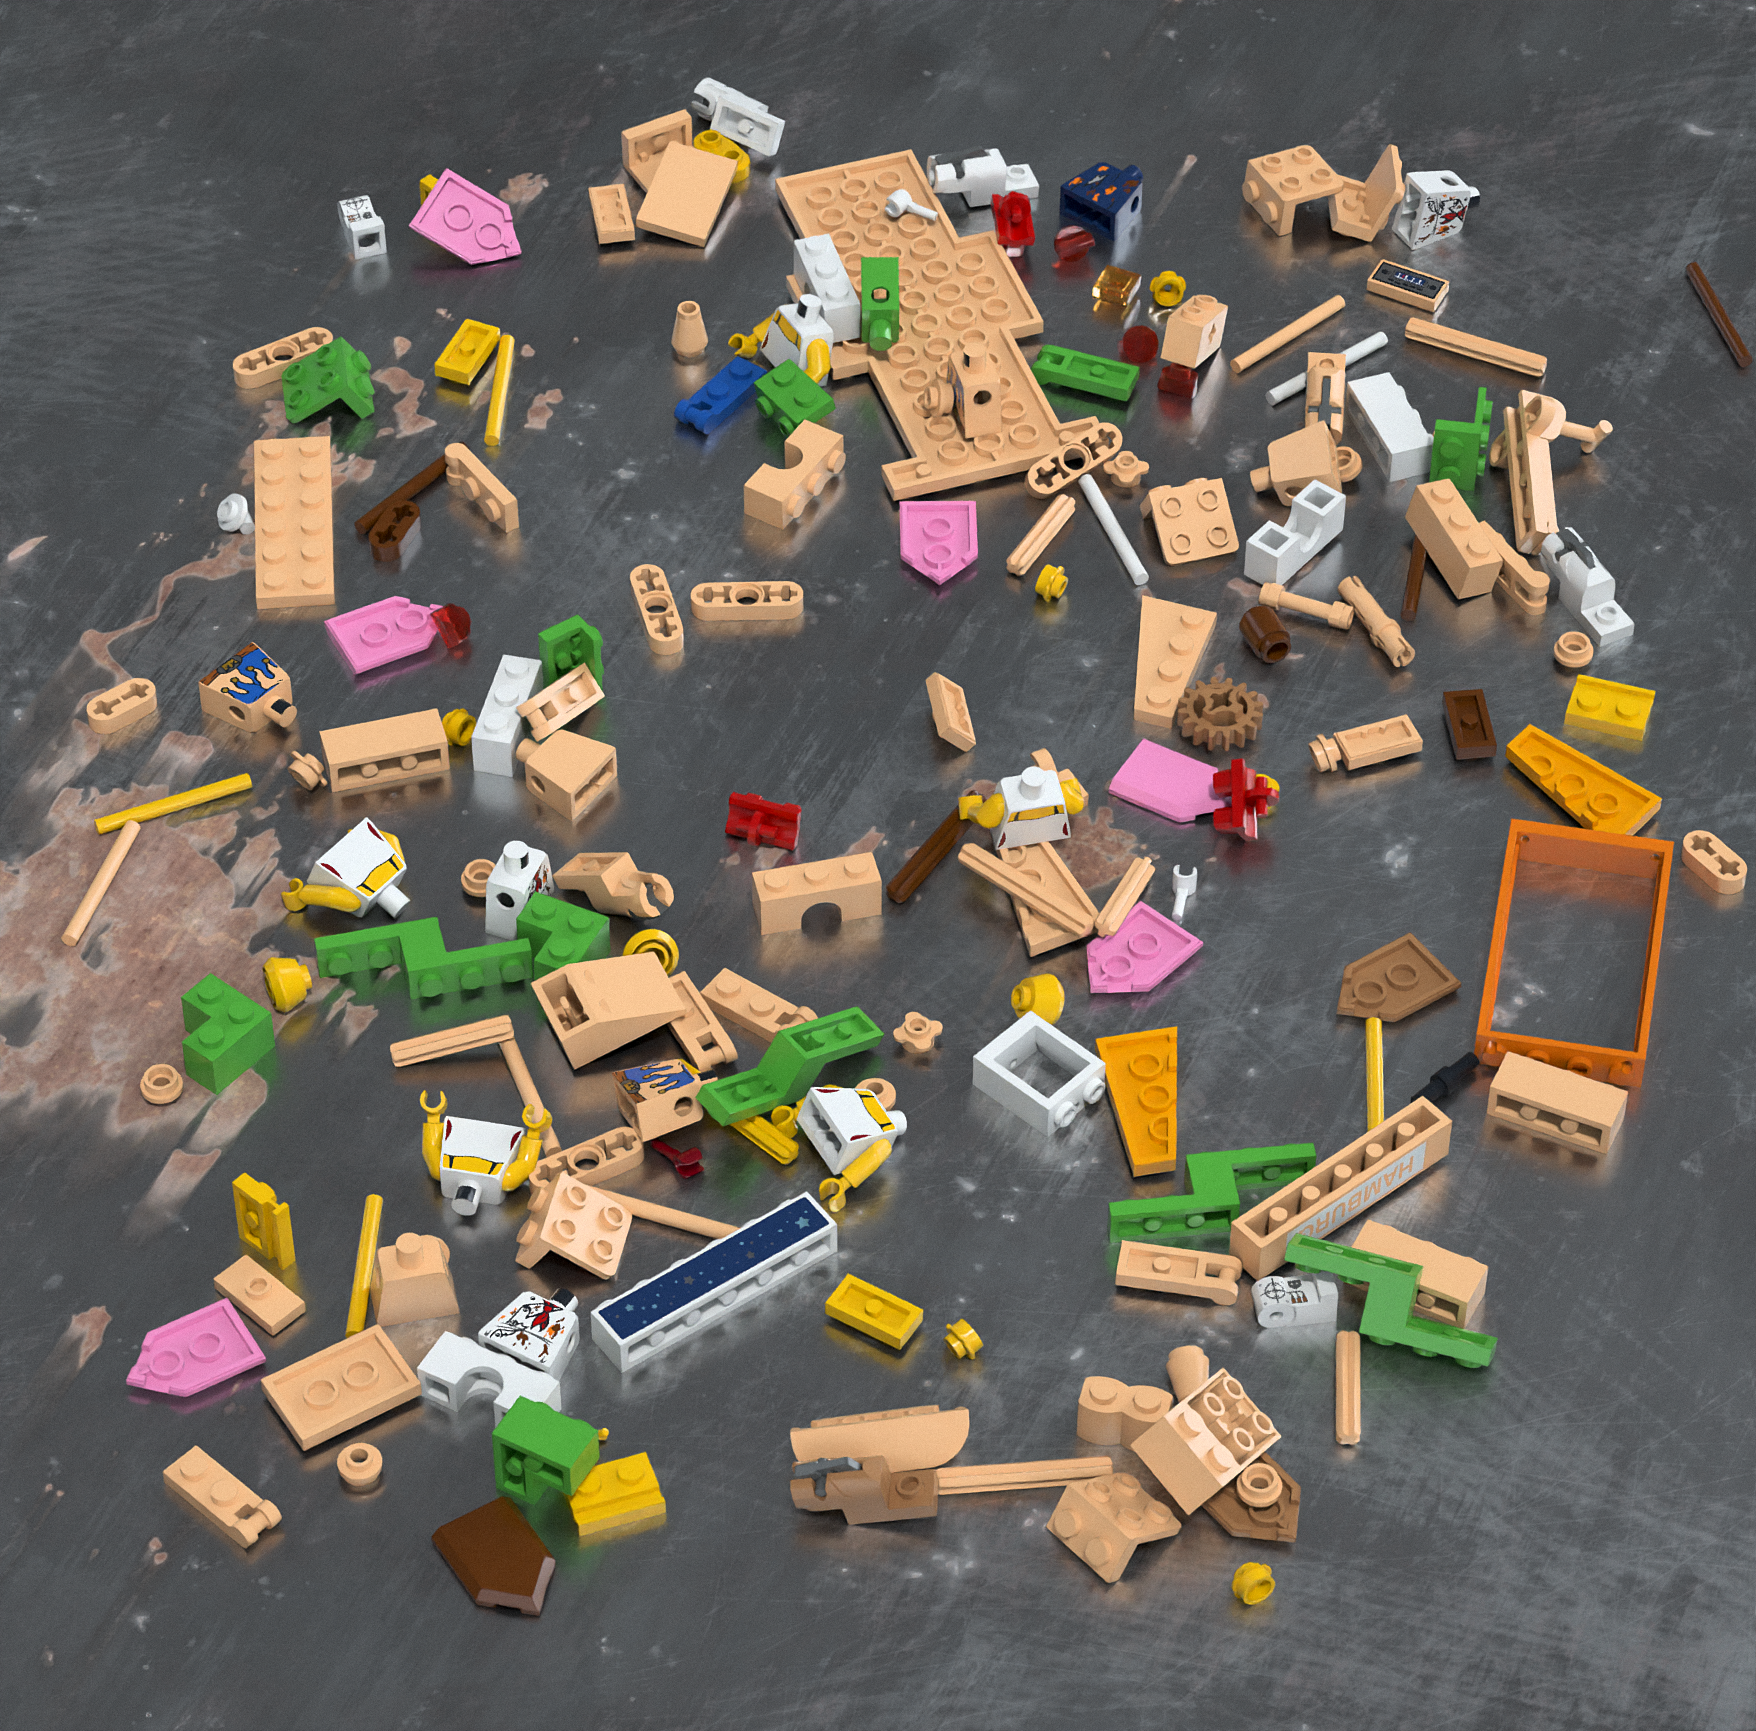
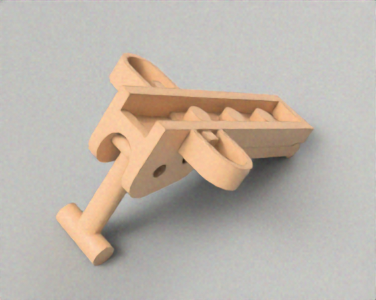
M1521 390L1518 393L1519 407L1517 409L1506 407L1503 410L1505 429L1493 442L1489 453V461L1494 467L1509 469L1517 551L1537 556L1541 553L1542 543L1545 538L1553 532L1555 534L1559 532L1556 520L1548 443L1553 442L1561 435L1581 440V449L1586 453H1592L1612 432L1613 428L1606 420L1600 421L1595 428L1565 421V408L1557 399Z

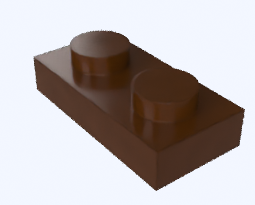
M1483 690L1443 692L1442 705L1456 759L1496 756L1497 743Z

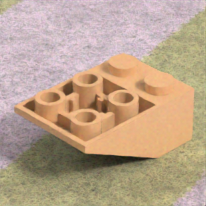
M655 952L567 964L530 983L574 1070L687 1013Z
M1223 1367L1131 1443L1130 1446L1189 1516L1275 1443L1281 1435L1273 1427L1269 1417L1260 1412L1245 1394L1242 1385L1235 1378L1231 1377Z

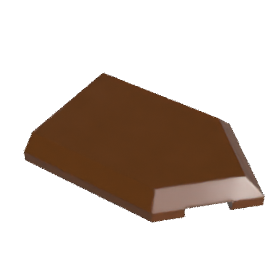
M501 1496L439 1527L431 1536L433 1544L477 1605L495 1608L496 1604L519 1608L521 1613L540 1615L544 1603V1595L549 1579L552 1578L556 1560L510 1497Z

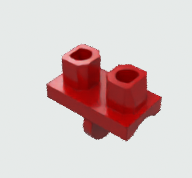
M1015 191L1009 192L1004 197L999 194H992L990 203L997 243L1003 246L1008 256L1021 257L1023 256L1024 246H1034L1035 241L1031 204L1028 195Z
M1243 758L1231 760V769L1213 774L1215 794L1219 798L1232 797L1231 807L1217 808L1213 812L1214 828L1220 834H1239L1245 841L1257 840V818L1268 817V807L1278 804L1279 792L1275 789L1267 788V778L1263 776L1256 777V771L1247 768Z
M733 792L729 796V815L725 833L747 838L748 844L756 847L761 842L794 850L797 847L802 812L799 805L787 802L782 805L766 801L761 795L749 792L746 795Z

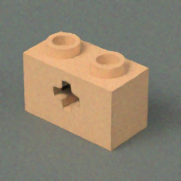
M1209 295L1191 297L1168 317L1160 358L1191 368H1196L1221 345L1228 305L1218 303L1216 298Z

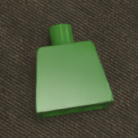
M861 257L862 341L870 343V347L877 351L887 350L892 346V343L899 341V257ZM885 289L886 299H874V290Z

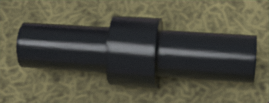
M1468 1052L1450 1067L1443 1066L1430 1077V1083L1410 1098L1411 1103L1421 1096H1424L1431 1103L1439 1096H1448L1460 1086L1462 1078L1479 1066L1478 1057L1474 1053Z

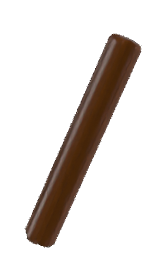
M972 790L966 795H981L983 803L987 800L984 794H979L976 790ZM959 805L954 808L886 885V895L889 899H894L897 903H903L972 826L974 822L970 819L960 820Z

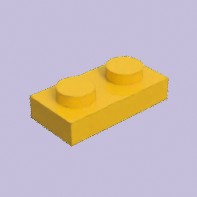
M466 319L435 362V376L469 385L500 341V328Z
M851 1274L846 1275L825 1302V1314L901 1350L923 1321V1309Z

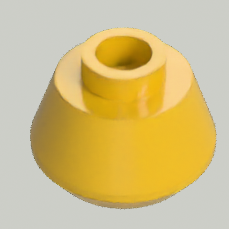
M657 929L643 930L632 936L626 943L622 956L655 952L669 977L675 970L679 959L678 948L672 937Z
M271 957L262 966L266 989L274 1009L286 1013L307 998L306 990L312 988V981L306 964L299 966L296 959Z
M1045 973L1028 977L1014 987L1011 994V1005L1019 1018H1022L1031 1010L1043 1020L1053 1025L1058 1021L1063 1011L1064 990L1061 983L1052 974Z

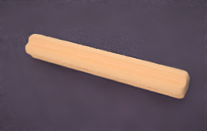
M1415 317L1409 319L1405 328V337L1407 339L1537 378L1542 377L1547 366V358L1545 356Z
M969 843L962 846L961 852L958 855V861L962 865L1077 937H1087L1091 933V929L1095 924L1093 917L978 845Z
M1109 1456L938 1468L936 1470L939 1478L938 1494L948 1495L1067 1486L1069 1483L1113 1474V1464Z

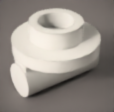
M234 493L220 503L217 516L219 526L223 530L233 532L240 529L241 533L245 535L251 534L255 530V524L247 510L245 497Z

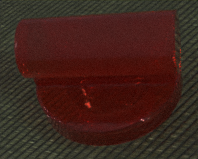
M1068 225L1061 228L1054 239L1056 254L1068 262L1081 260L1087 254L1089 248L1095 246L1092 234L1090 232L1087 233L1083 228L1076 225Z
M1143 325L1131 327L1125 332L1122 340L1117 341L1119 354L1125 355L1129 360L1137 363L1151 360L1156 355L1159 347L1156 333L1151 328Z
M1172 362L1170 366L1162 368L1157 388L1194 399L1198 389L1197 382L1199 376L1192 370L1193 368Z
M448 603L430 613L448 649L458 645L462 640L470 636L471 618L464 608Z

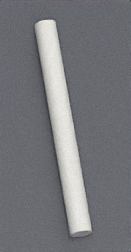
M1380 331L1339 353L1346 354L1345 367L1387 345V336ZM1307 371L1266 392L1268 403L1275 405L1305 389Z
M1090 474L1081 476L1078 483L1136 585L1145 584L1149 576L1096 482Z

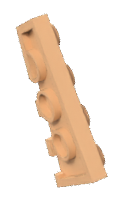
M1142 595L1134 720L1172 729L1177 717L1178 699L1184 698V689L1186 687L1189 688L1216 626V612Z
M1049 841L996 850L1000 860L1093 917L1094 921L1099 915L1098 910ZM1010 895L1030 957L1081 939V937H1077ZM1093 926L1089 935L1097 933L1099 930Z

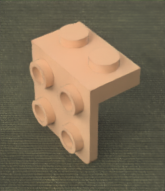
M685 109L621 131L623 166L646 194L670 141L695 148L692 145V117Z
M1391 144L1387 146L1365 183L1338 175L1344 182L1343 190L1339 193L1328 195L1333 231L1344 236H1352L1372 242L1377 232L1385 228L1390 211L1395 204L1401 202L1405 193V184L1402 182L1401 175L1402 161L1399 159L1397 146Z
M1303 145L1248 160L1245 181L1242 185V195L1262 216L1264 222L1269 224L1278 236H1282L1292 232L1296 204L1339 193L1343 190L1344 182L1313 147Z
M1198 478L1185 483L1184 486L1171 488L1170 485L1159 486L1149 490V493L1140 504L1143 519H1154L1163 558L1169 566L1234 554L1239 548L1222 478L1209 481L1207 478Z
M560 1172L546 1187L539 1186L533 1192L527 1205V1209L531 1211L529 1219L523 1224L517 1235L516 1241L520 1243V1247L515 1261L531 1269L545 1254L552 1250L600 1278L610 1279L616 1273L631 1225L632 1213L624 1206L563 1172Z
M1114 1473L1069 1483L1046 1527L1109 1583L1120 1579L1138 1544L1177 1535L1182 1525L1172 1515L1169 1507L1153 1499L1141 1488L1140 1482L1135 1477L1127 1473Z

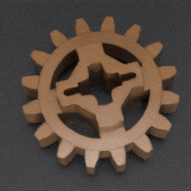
M1211 677L1210 684L1208 685L1198 680L1196 681L1195 690L1186 687L1184 689V698L1178 699L1177 726H1182V735L1184 737L1194 735L1193 744L1196 746L1204 741L1208 743V750H1213L1217 744L1222 745L1224 751H1229L1231 743H1235L1242 748L1245 744V738L1255 740L1256 731L1262 729L1263 702L1257 701L1258 693L1256 691L1246 693L1247 684L1244 682L1236 687L1232 685V678H1227L1224 683H1218L1216 677Z

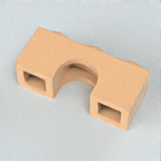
M804 420L785 440V469L774 468L764 463L744 484V514L783 530L793 518H798L801 515L805 505L813 496H818L821 493L825 483L834 473L838 474L842 470L846 460V454L843 452V435Z
M872 852L752 872V906L761 935L801 929V919L804 912L809 907L823 902L837 905L841 921L882 915V880Z

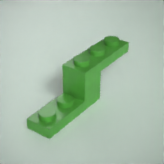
M437 917L314 938L320 978L402 964L411 1000L533 978L532 951L528 938L446 952Z
M858 1006L780 1030L757 1068L702 1085L695 1098L707 1109L709 1115L722 1126L765 1113L778 1106H785L804 1098L825 1063L876 1047L885 1034Z
M1314 1143L1187 1154L1184 1185L1187 1195H1170L1162 1198L1141 1200L1127 1199L1108 1203L1107 1232L1109 1243H1119L1122 1240L1140 1241L1231 1232V1222L1239 1218L1240 1201L1237 1191L1287 1186L1316 1166Z
M1298 1233L1288 1243L1284 1261L1295 1263V1267L1298 1270L1307 1273H1320L1323 1270L1338 1274L1337 1278L1349 1284L1359 1285L1363 1284L1364 1281L1370 1283L1359 1333L1370 1335L1369 1339L1382 1345H1394L1395 1342L1412 1346V1350L1415 1353L1424 1356L1434 1357L1438 1353L1454 1357L1456 1363L1470 1368H1479L1481 1365L1488 1366L1495 1355L1497 1337L1413 1316L1424 1266Z

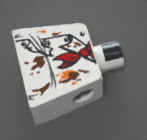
M1449 170L1407 173L1404 182L1405 193L1398 205L1392 230L1411 250L1457 234L1462 229L1466 211L1479 206V192L1473 186L1468 187L1454 172Z
M511 841L504 846L503 854L491 872L486 884L485 932L487 934L512 941L517 940L516 918L535 891L551 897L554 891V884L548 854L544 851L530 848L521 841Z
M564 1288L557 1289L549 1300L530 1291L523 1292L479 1331V1346L497 1354L508 1355L517 1363L535 1371L546 1372L559 1381L580 1340L578 1316L573 1312L578 1306V1300L573 1293Z

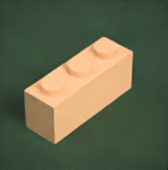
M1450 478L1416 485L1405 518L1457 599L1490 593L1502 566L1503 559Z
M438 709L319 731L322 760L332 793L450 769L448 741Z
M1508 1051L1490 1085L1486 1114L1607 1155L1624 1120L1628 1091Z
M1367 1219L1351 1246L1352 1248L1424 1266L1414 1311L1449 1325L1465 1329L1485 1294L1488 1273L1487 1265L1479 1263L1473 1258L1461 1256L1438 1247L1432 1242L1423 1241L1397 1231L1391 1226L1382 1225ZM1364 1281L1363 1284L1359 1285L1346 1284L1368 1292L1370 1283Z

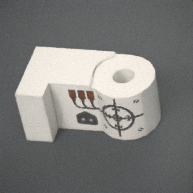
M368 195L338 201L340 222L355 260L387 253L384 223L380 216H376ZM368 238L374 240L375 243L368 247H361L358 240Z
M1321 1270L1320 1273L1286 1278L1269 1276L1260 1279L1251 1288L1258 1322L1264 1327H1292L1331 1322L1337 1319L1338 1291L1333 1273Z

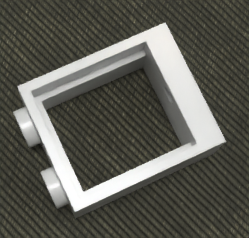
M1030 1010L973 1056V1085L1048 1138L1060 1127L1068 1126L1076 1114L1089 1103L1093 1104L1101 1098L1106 1088V1063ZM1037 1050L1075 1076L1049 1098H1046L1011 1073Z

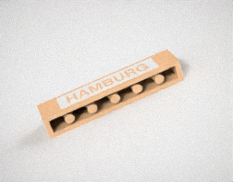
M1421 1096L1231 1222L1229 1255L1240 1259L1243 1265L1242 1268L1257 1281L1266 1277L1288 1262L1284 1261L1287 1245L1296 1233L1323 1239L1448 1155L1452 1120L1424 1096Z

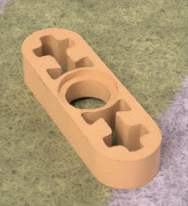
M312 327L237 356L233 361L235 383L241 388L255 389L281 379L282 373L291 364L299 362L317 351L321 346L332 342V333L322 327ZM281 355L292 356L291 359L286 361L275 360L277 356Z
M1099 423L1036 462L1025 476L1024 484L1027 492L1037 499L1050 498L1077 481L1081 476L1113 458L1121 448L1123 439L1120 430L1111 423ZM1099 435L1102 438H1111L1112 441L1108 446L1109 449L1103 445L1091 454L1089 448L1096 443ZM1067 452L1078 453L1083 459V467L1079 470L1068 468L1064 463V454ZM1056 467L1058 474L1052 477L1048 487L1045 484L1039 486L1036 484L1035 480L1038 477V473L1043 477L1051 473Z
M651 564L640 565L630 573V592L648 645L653 652L659 655L675 654L684 645L683 625L665 574L658 566ZM646 582L653 586V591L648 592ZM652 606H662L666 608V610L662 613H651L647 611V609ZM666 627L668 637H664L660 633V628Z
M790 581L701 583L692 589L690 595L692 614L704 621L786 620L796 618L802 613L804 608L803 589L798 584ZM744 597H751L757 600L751 605H743L737 602Z
M619 1127L537 1162L535 1171L529 1175L530 1192L533 1194L539 1186L546 1187L549 1182L546 1179H542L548 1178L552 1181L560 1172L569 1175L583 1184L593 1186L636 1168L644 1159V1142L633 1128ZM582 1159H593L598 1163L591 1170H581L575 1166Z

